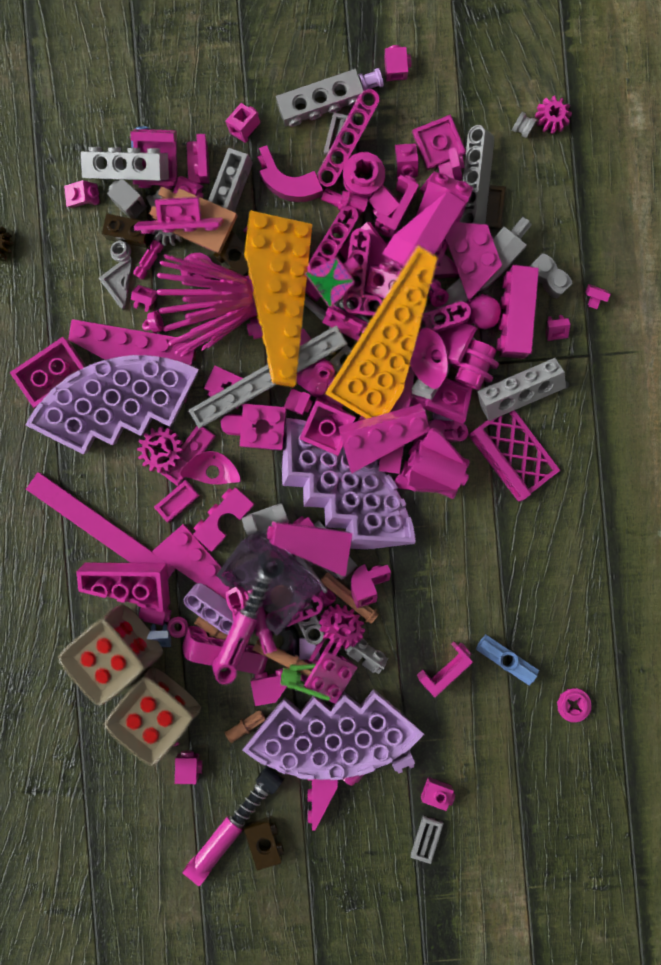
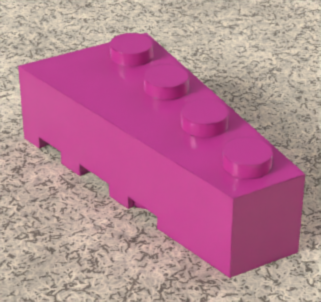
M421 404L338 427L351 474L430 431L426 413Z
M85 562L76 571L79 592L103 598L110 597L117 599L118 602H130L137 604L139 607L154 608L159 612H164L170 604L167 563Z

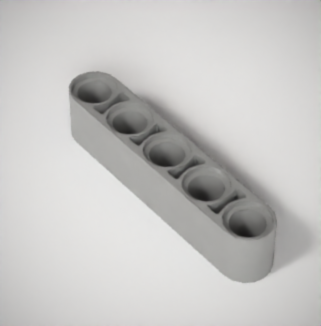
M481 125L473 126L468 133L463 181L472 186L473 190L460 222L471 223L473 219V224L485 225L494 136Z

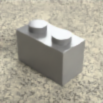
M121 178L110 185L109 192L107 193L108 196L129 218L136 219L147 207L141 195L124 179Z

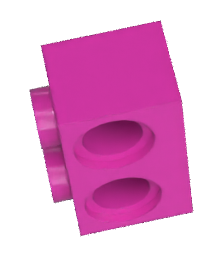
M386 263L371 266L365 292L385 298L402 270H393L392 266ZM381 275L384 277V284L380 281Z

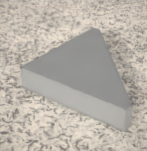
M131 256L127 260L119 262L99 277V280L122 310L126 306L132 266Z

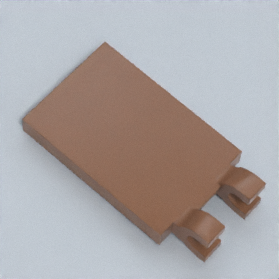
M161 187L158 193L162 199L198 197L180 188L177 194L164 187ZM200 198L202 218H223L221 226L216 230L210 231L205 230V227L188 232L184 231L183 228H179L170 233L220 254L238 215L235 212ZM152 206L149 214L157 220L156 207Z

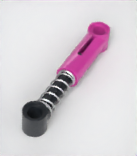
M266 550L260 554L258 558V578H255L256 583L252 586L251 594H248L249 599L245 601V608L238 610L219 656L212 662L215 678L221 684H229L235 680L237 666L259 619L256 614L259 613L258 608L262 606V599L266 598L265 592L269 590V583H272L274 578L280 576L284 570L282 560L277 552L273 550ZM275 561L273 566L267 567L269 562ZM228 668L226 671L221 672V669Z
M266 766L255 780V789L250 791L251 794L248 797H245L246 800L243 804H239L240 807L237 811H234L235 814L233 816L228 815L198 854L190 860L182 874L199 887L215 864L244 830L245 820L250 819V814L255 812L257 806L261 805L262 799H265L269 794L275 793L285 778L275 769Z

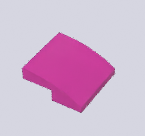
M437 322L438 325H442V324L445 323V322ZM461 324L438 332L446 348L448 364L461 362L477 330L475 326ZM437 349L433 350L431 353L432 360H442L441 352Z

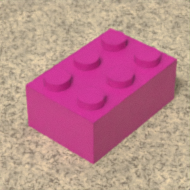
M62 337L15 368L10 374L32 407L36 408L54 387L69 375L86 367L70 341Z

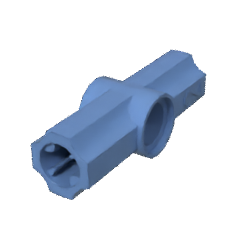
M486 634L479 641L476 647L478 652L527 685L534 682L539 672L537 668ZM505 655L512 656V662L508 665L502 663Z

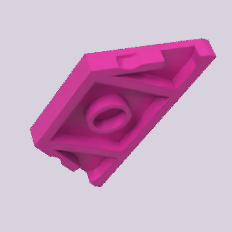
M454 222L445 238L467 299L471 300L502 267V263L488 225Z

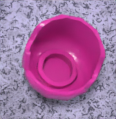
M482 294L476 296L470 303V308L472 309L470 319L476 327L485 330L494 327L498 323L501 316V307L493 297Z

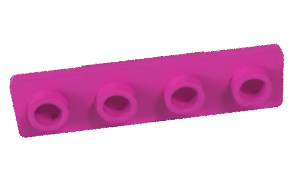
M199 197L164 198L155 200L158 221H140L134 225L135 231L141 230V233H153L154 230L162 229V232L167 233L174 232L175 229L183 228L184 231L188 232L205 227V230L210 231L218 229L223 223V218H202Z

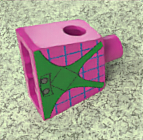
M336 257L305 274L327 305L332 308L355 284L350 275L360 269V266L353 257L343 265Z

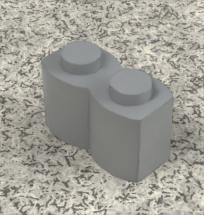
M542 253L530 265V267L539 268L538 283H541L547 294L557 299L572 285L568 274L561 269H557L554 260L546 254Z

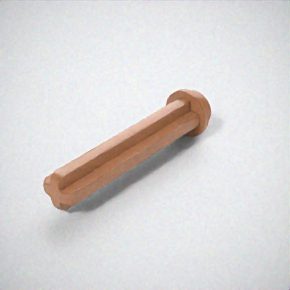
M328 572L322 577L321 582L329 590L361 615L366 623H373L379 615L376 612L377 609L373 610L368 605L357 609L351 591Z

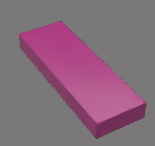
M196 426L180 447L184 449V452L179 453V456L183 459L175 461L178 466L174 467L171 465L170 472L164 469L161 474L179 486L185 478L180 475L182 468L193 457L205 452L216 436L205 427L198 428Z

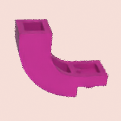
M267 145L259 148L260 156H258V160L263 169L260 171V176L266 187L276 196L287 201L306 202L323 195V189L315 171L300 177L286 176L277 169Z

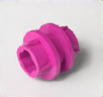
M360 152L352 155L346 161L343 168V184L347 191L350 190L354 195L369 199L384 184L385 168L382 161L376 155L369 152ZM362 172L370 174L372 178L368 180L357 178L356 174Z
M472 340L463 356V361L453 364V367L458 370L455 380L476 390L481 389L484 381L492 382L493 377L488 374L489 368L497 369L499 363L494 360L497 350L486 343Z

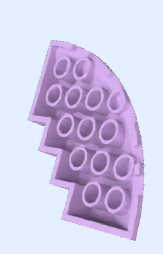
M130 355L103 360L78 370L54 387L34 409L26 426L81 454L89 452L96 437L111 445L116 444L124 428L142 436L146 432L152 418L170 427L173 426L199 369L169 358L149 355Z
M286 418L282 483L283 486L303 487L304 507L324 508L325 527L345 528L347 532L352 533L350 549H375L416 543L413 523L405 508V500L399 495L398 487L390 475H386L383 471H378L379 465L377 460L351 474L344 446H342L337 456L300 440L299 438L306 421Z
M375 689L370 692L361 704L343 692L337 703H334L331 707L320 698L312 696L301 710L284 697L246 744L243 751L256 761L283 774L286 773L310 780H340L364 775L391 763L395 758L413 747L424 733Z

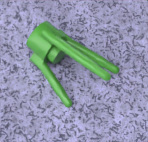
M290 664L289 669L283 668L281 685L327 701L330 700L329 696L302 687L305 682L300 681L301 673L297 672V670L314 669L316 664Z

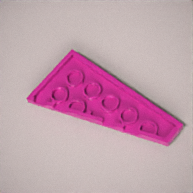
M71 320L68 340L105 360L130 355H149L169 358L190 366L193 365L195 349L181 356L182 352L174 354L178 348L193 340L186 339L169 346V341L177 337Z

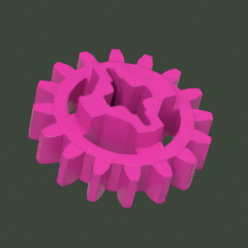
M162 427L158 428V432L151 428V434L144 433L143 435L146 439L139 440L142 447L137 448V451L142 452V455L138 458L145 460L142 464L144 467L150 465V471L154 472L157 468V472L162 473L164 468L167 472H170V466L177 467L178 465L175 461L183 459L179 456V453L184 452V449L179 448L183 442L176 440L179 435L176 433L171 435L172 430L168 428L165 432ZM159 437L157 441L151 442L153 439ZM171 442H172V444H173V451L171 450V447H170V443H171ZM154 447H160L164 449V451H166L167 454L160 453ZM148 449H149V451H150V453H151V457H150V458H149V455H148ZM170 458L167 462L160 464L163 460Z
M336 604L334 608L329 606L321 615L319 624L322 626L319 630L325 632L323 638H329V644L332 645L335 642L337 643V648L343 645L345 649H348L350 645L355 647L363 638L362 635L365 629L361 627L364 625V622L358 620L360 615L353 614L354 609L348 611L346 605L341 609Z

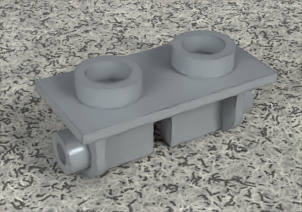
M363 638L355 647L350 645L348 649L344 648L347 652L346 654L357 662L364 657L365 660L362 665L372 673L376 672L379 674L385 668L388 661L383 652L368 645L367 641Z

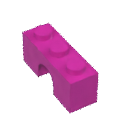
M237 487L233 490L229 488L223 494L222 498L224 500L220 505L215 504L208 511L210 516L205 521L201 519L193 528L196 530L193 536L211 552L228 536L220 528L221 517L224 514L231 513L239 520H242L255 505Z

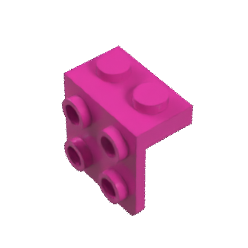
M325 651L305 682L304 687L329 696V701L336 704L358 667L342 655L336 656Z

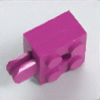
M243 404L242 415H225L221 420V428L228 435L240 436V447L283 451L287 409L286 407Z

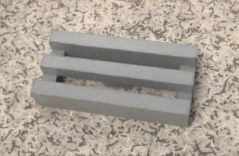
M333 112L324 155H327L330 150L336 119H340L338 135L348 115ZM348 132L345 133L343 141L346 145L350 136ZM336 151L332 154V157L337 156L342 159L340 152Z
M422 816L410 855L411 858L429 864L432 863L444 824L443 821H436L433 818L430 819L427 816ZM426 823H428V829L424 838L420 854L417 855V851L421 842V838ZM435 825L437 828L428 857H424L433 826Z

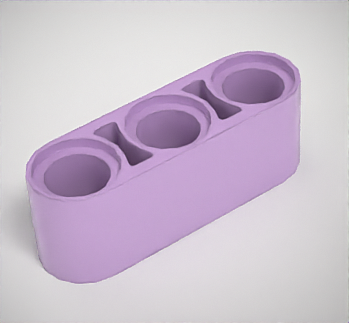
M201 583L195 584L184 597L185 606L228 635L233 624V612L228 607L226 600Z

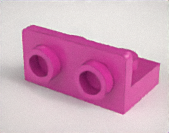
M196 134L197 141L186 143L188 179L198 184L210 183L208 141L205 134Z

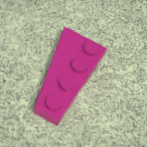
M182 524L152 551V553L194 582L207 586L224 599H226L227 591L238 586L231 581L230 575L201 542L193 536V533L185 524Z

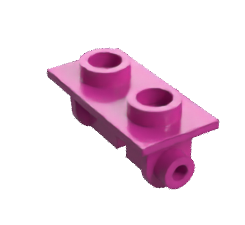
M335 305L332 308H328L326 316L322 321L323 324L331 328L337 325L342 334L356 341L359 340L369 324Z

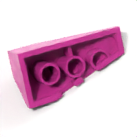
M445 192L392 237L382 254L403 268L418 245L435 254L465 202L450 192Z

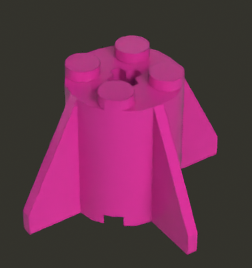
M432 428L427 436L423 434L413 440V445L408 453L410 455L409 460H405L403 469L394 482L399 489L438 492L454 499L459 486H464L468 480L466 470L470 461L463 458L440 431Z

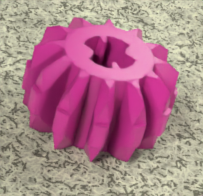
M552 96L551 101L545 98L543 104L538 105V112H536L535 118L540 119L537 122V126L544 125L543 132H546L548 128L551 134H554L556 129L561 132L564 126H568L570 123L568 118L571 117L572 112L567 111L570 107L569 104H562L563 98L557 101L556 97Z

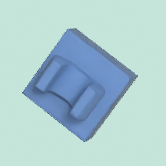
M152 624L147 639L158 640L161 647H171V636L167 629V624H164L162 631H156V625Z

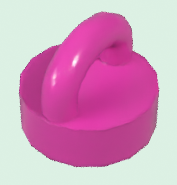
M157 311L148 313L147 319L142 324V328L145 331L152 330L154 333L163 331L164 327L163 319Z

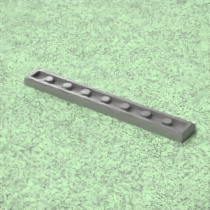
M337 325L300 346L297 373L347 345ZM266 365L188 411L198 428H202L277 384H272L269 366Z

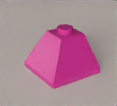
M317 397L299 439L338 456L343 446L338 427L353 423L355 416L339 406Z

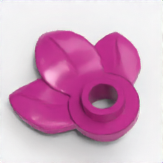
M321 360L314 367L305 368L301 372L299 380L309 383V393L313 397H319L326 392L335 378V368L331 362Z

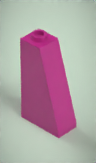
M272 521V526H269L267 531V539H270L269 543L341 576H346L352 533Z

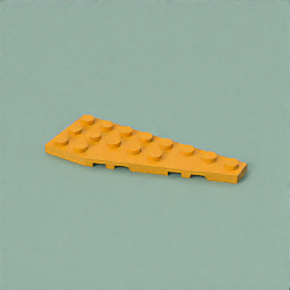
M250 211L244 255L248 262V273L254 290L253 296L259 324L262 327L263 343L267 350L272 384L294 387L296 385L307 281L305 273H307L312 224Z

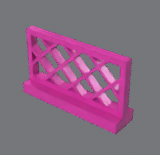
M514 410L509 412L512 416V425L501 423L502 416L497 417L498 422H493L495 419L487 420L468 434V436L519 502L530 496L533 491L558 473L560 469ZM488 425L497 426L496 437L489 436L484 428ZM501 427L511 428L510 439L500 438ZM515 429L522 430L525 433L524 441L514 440ZM499 441L510 443L509 454L501 453L498 449ZM514 443L524 445L523 456L512 454ZM528 446H534L538 450L537 458L527 457ZM512 458L522 459L521 470H514L511 466ZM526 460L536 461L535 473L525 471ZM540 463H547L552 471L548 474H540ZM525 475L535 476L534 485L531 488H528L524 483Z

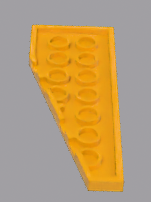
M420 245L416 247L326 390V395L366 419L391 411L404 389L437 256Z

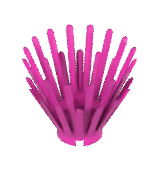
M164 255L166 259L182 264L160 261L162 266L220 279L219 281L165 273L157 274V277L160 279L182 281L183 285L211 288L157 290L158 295H191L183 296L182 298L184 302H189L190 304L163 307L159 309L160 314L207 308L187 313L185 315L186 320L163 327V331L167 332L223 315L170 340L169 346L188 338L193 340L178 348L174 354L182 352L181 356L212 339L202 347V350L207 347L210 348L249 318L256 317L257 310L253 296L254 290L249 275L243 276L193 255L195 259L187 257L188 261Z

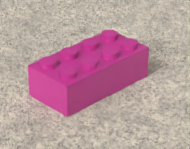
M513 265L502 278V288H505L504 297L502 296L500 300L503 315L498 322V330H501V336L497 339L496 350L500 351L499 357L525 359L531 354L539 270L537 267Z

